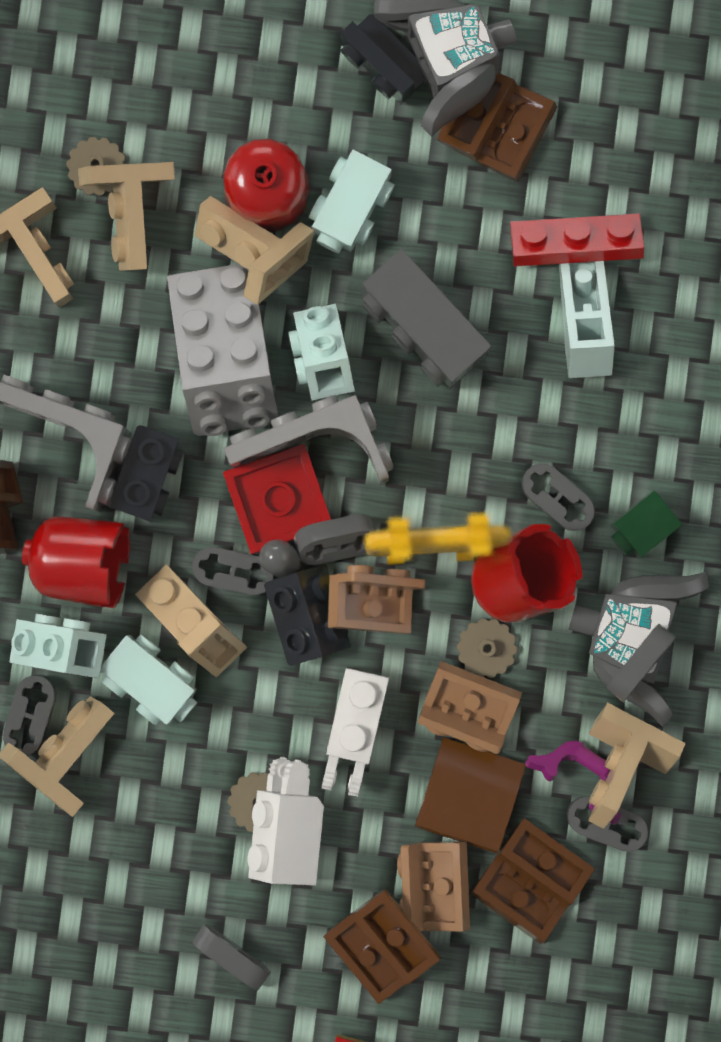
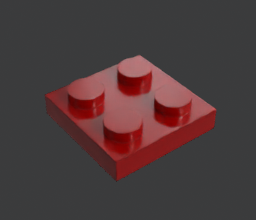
M305 444L223 472L251 555L260 552L263 545L270 540L279 539L290 542L294 540L295 534L303 527L331 520Z

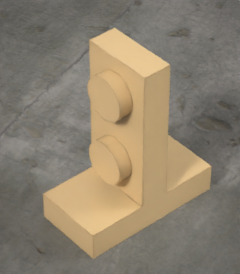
M174 162L101 165L78 168L79 186L113 184V192H110L108 198V208L111 218L116 220L117 236L112 238L111 250L114 262H119V271L147 269L141 183L175 180Z
M42 187L0 214V244L13 237L48 294L60 308L74 299L68 290L74 283L63 265L58 263L53 267L44 253L51 249L38 226L31 230L28 227L57 209L48 193Z
M210 196L200 204L194 236L249 270L243 296L258 305L307 263L314 230L300 222L280 239L256 223L245 220L230 207Z
M167 564L135 594L179 641L178 645L216 678L247 648Z
M90 696L86 701H80L72 708L66 719L68 723L58 736L52 735L44 742L38 752L40 757L36 762L32 761L9 742L0 752V759L58 807L73 817L84 803L61 785L59 780L114 715V712L102 702Z
M607 703L595 719L589 735L613 747L604 767L610 769L606 781L602 779L598 781L589 798V803L595 806L588 821L604 829L618 812L639 762L641 761L666 774L680 758L686 743Z

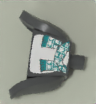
M374 0V16L377 20L395 30L408 33L410 44L433 95V100L428 106L421 122V127L431 137L443 126L477 105L488 94L498 74V50L517 43L515 30L509 19L487 26L480 8L474 4L465 5L458 0Z
M708 571L690 576L642 575L630 577L618 583L611 594L605 595L601 611L575 604L569 630L593 636L589 654L593 656V670L605 686L609 685L658 624H661L669 631L677 603L672 601L697 596L709 588ZM660 658L627 698V701L650 714L664 728L673 714L664 697L647 683L655 682L661 661Z

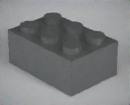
M402 248L362 283L363 308L377 323L384 319L394 329L391 331L393 334L391 338L407 355L414 351L423 361L420 368L421 371L436 387L444 383L450 390L488 355L491 345Z

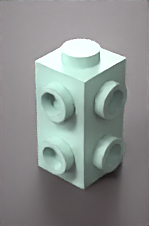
M352 150L348 159L340 157L329 178L330 181L335 183L327 198L322 195L319 196L309 215V218L315 221L312 225L314 234L319 236L316 242L338 254L342 248L352 252L356 243L363 246L375 224L369 220L375 206L378 205L383 208L394 189L395 184L389 182L392 169L355 150Z
M336 304L322 307L316 306L308 310L294 312L297 330L289 331L293 356H302L301 358L294 359L299 385L308 383L312 400L354 392L348 355Z
M36 614L34 622L17 619L12 638L9 663L99 678L104 657L106 634L89 632V622L64 618L63 627H60L62 618Z
M140 634L137 639L131 635H126L102 664L100 671L106 675L102 682L121 698L128 693L140 703L136 710L154 725H157L160 720L168 725L174 718L181 723L197 704L191 698L197 691L190 684L195 677L175 661L169 667L160 660L157 654L161 649L144 635Z

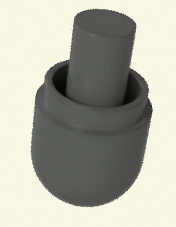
M270 540L260 550L259 560L261 566L278 578L303 571L304 565L300 560L297 549L283 540Z

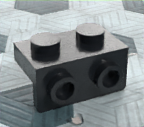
M373 14L368 15L358 26L352 21L340 33V41L343 46L340 50L341 53L357 69L363 66L374 77L371 80L372 84L387 99L393 96L402 105L426 81L417 58Z
M142 425L136 427L110 501L112 509L148 522L151 521L153 514L162 516L170 493L162 489L167 473L176 475L184 453L183 450L176 448L179 438Z
M326 564L271 580L264 584L284 654L290 666L324 657L351 647L348 630L328 628L330 575Z

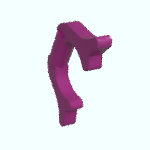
M567 741L546 755H530L525 762L526 767L541 771L545 779L550 782L557 775L558 764L564 760L577 761L604 781H606L610 769L604 767L605 759L578 741ZM590 803L589 809L593 811L595 805ZM619 811L610 821L612 825L617 824L621 818Z

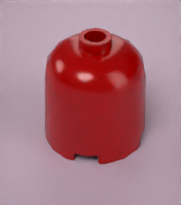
M273 139L250 141L240 146L229 158L223 174L225 201L228 207L245 220L254 222L269 232L282 230L284 227L292 224L305 211L310 196L309 178L298 154L285 143ZM260 169H266L264 173H257ZM272 172V178L268 181L267 177ZM256 178L263 179L264 183L258 182Z
M51 517L39 526L32 540L27 539L25 541L22 563L28 566L29 577L34 588L44 596L102 608H115L121 599L125 587V582L117 580L120 563L129 564L130 530L124 527V523L74 517Z
M532 524L512 534L506 544L492 549L491 554L479 555L473 564L471 576L473 594L479 606L492 618L505 623L523 622L559 610L573 602L576 598L573 595L576 581L582 579L583 572L580 557L572 541L569 538L562 540L555 532L550 530L552 527L548 524Z

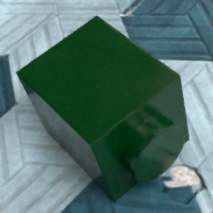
M654 490L610 525L616 532L611 538L624 555L628 557L633 553L638 559L657 546L679 528L682 523Z

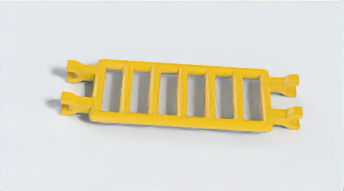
M489 514L468 515V526L414 530H409V518L389 519L388 531L370 532L366 536L365 551L370 556H387V565H404L405 558H411L412 554L456 552V562L474 561V555L491 554L492 549L506 544L511 538V531L505 525L489 526Z

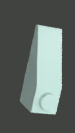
M604 261L559 264L568 378L611 376L614 338Z

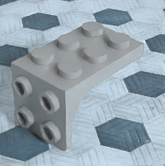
M240 264L167 276L182 390L195 435L217 436L231 430L243 428L259 429L271 424L270 421L278 418L260 306L243 296L249 270Z
M3 375L0 382V404L75 430L86 437L95 454L96 474L85 507L100 513L105 505L110 507V501L117 484L114 478L119 464H124L131 444V439L129 438L131 432L123 425L114 423L115 416L106 410L86 404L84 412L73 408L75 402L66 396L45 389L41 397L32 393L34 387L29 386L28 383Z
M336 395L312 404V413L297 418L295 412L282 415L270 421L272 429L257 434L254 428L245 430L230 437L232 445L224 448L232 468H236L314 437L333 434L347 437L362 447L371 461L380 485L388 482L389 476L387 472L393 470L394 467L384 442L378 445L375 444L371 431L377 429V424L368 402L359 404L356 395L338 401Z

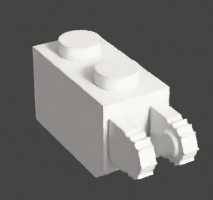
M346 667L326 752L329 758L322 784L323 789L331 790L332 786L335 785L338 772L336 767L340 757L356 761L347 788L349 789L348 795L358 797L365 764L370 762L389 677Z
M280 757L279 759L272 760L273 763L270 764L266 791L257 790L256 803L252 810L254 826L252 846L248 852V878L270 884L316 885L324 806L318 797L308 795L310 779L308 778L310 769H308V765L301 762V760L295 759V761L291 762L285 757Z

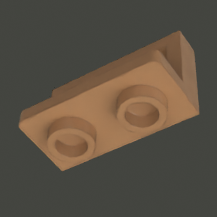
M363 565L347 566V573L330 575L328 628L411 634L412 590L425 589V579L410 578V571L402 569L384 570V575L373 574L374 567Z
M440 661L423 703L418 723L426 726L430 732L436 735H449L462 740L477 751H490L499 754L509 725L520 702L522 692Z
M415 842L402 845L397 861L398 874L402 878V898L399 906L420 931L463 932L470 930L467 842Z

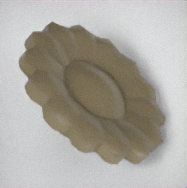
M90 137L87 142L80 141L77 148L70 151L71 158L66 163L67 168L70 170L68 178L74 181V187L77 190H83L88 196L96 194L101 197L106 192H113V184L79 186L78 168L124 164V154L119 152L117 144H110L107 138L98 140L96 137Z
M482 618L477 623H470L467 630L461 632V641L457 644V649L461 652L459 660L465 663V669L468 672H474L481 677L486 675L488 678H494L497 673L504 674L507 666H511L514 663L513 655L517 653V647L514 645L516 639L513 634L509 633L507 625H500L496 619L487 621L485 618Z
M252 772L248 777L242 776L238 779V784L233 785L230 789L232 795L227 800L231 806L229 813L232 817L236 818L238 826H245L249 832H253L252 810L256 803L257 790L266 791L267 773L258 775L256 772Z

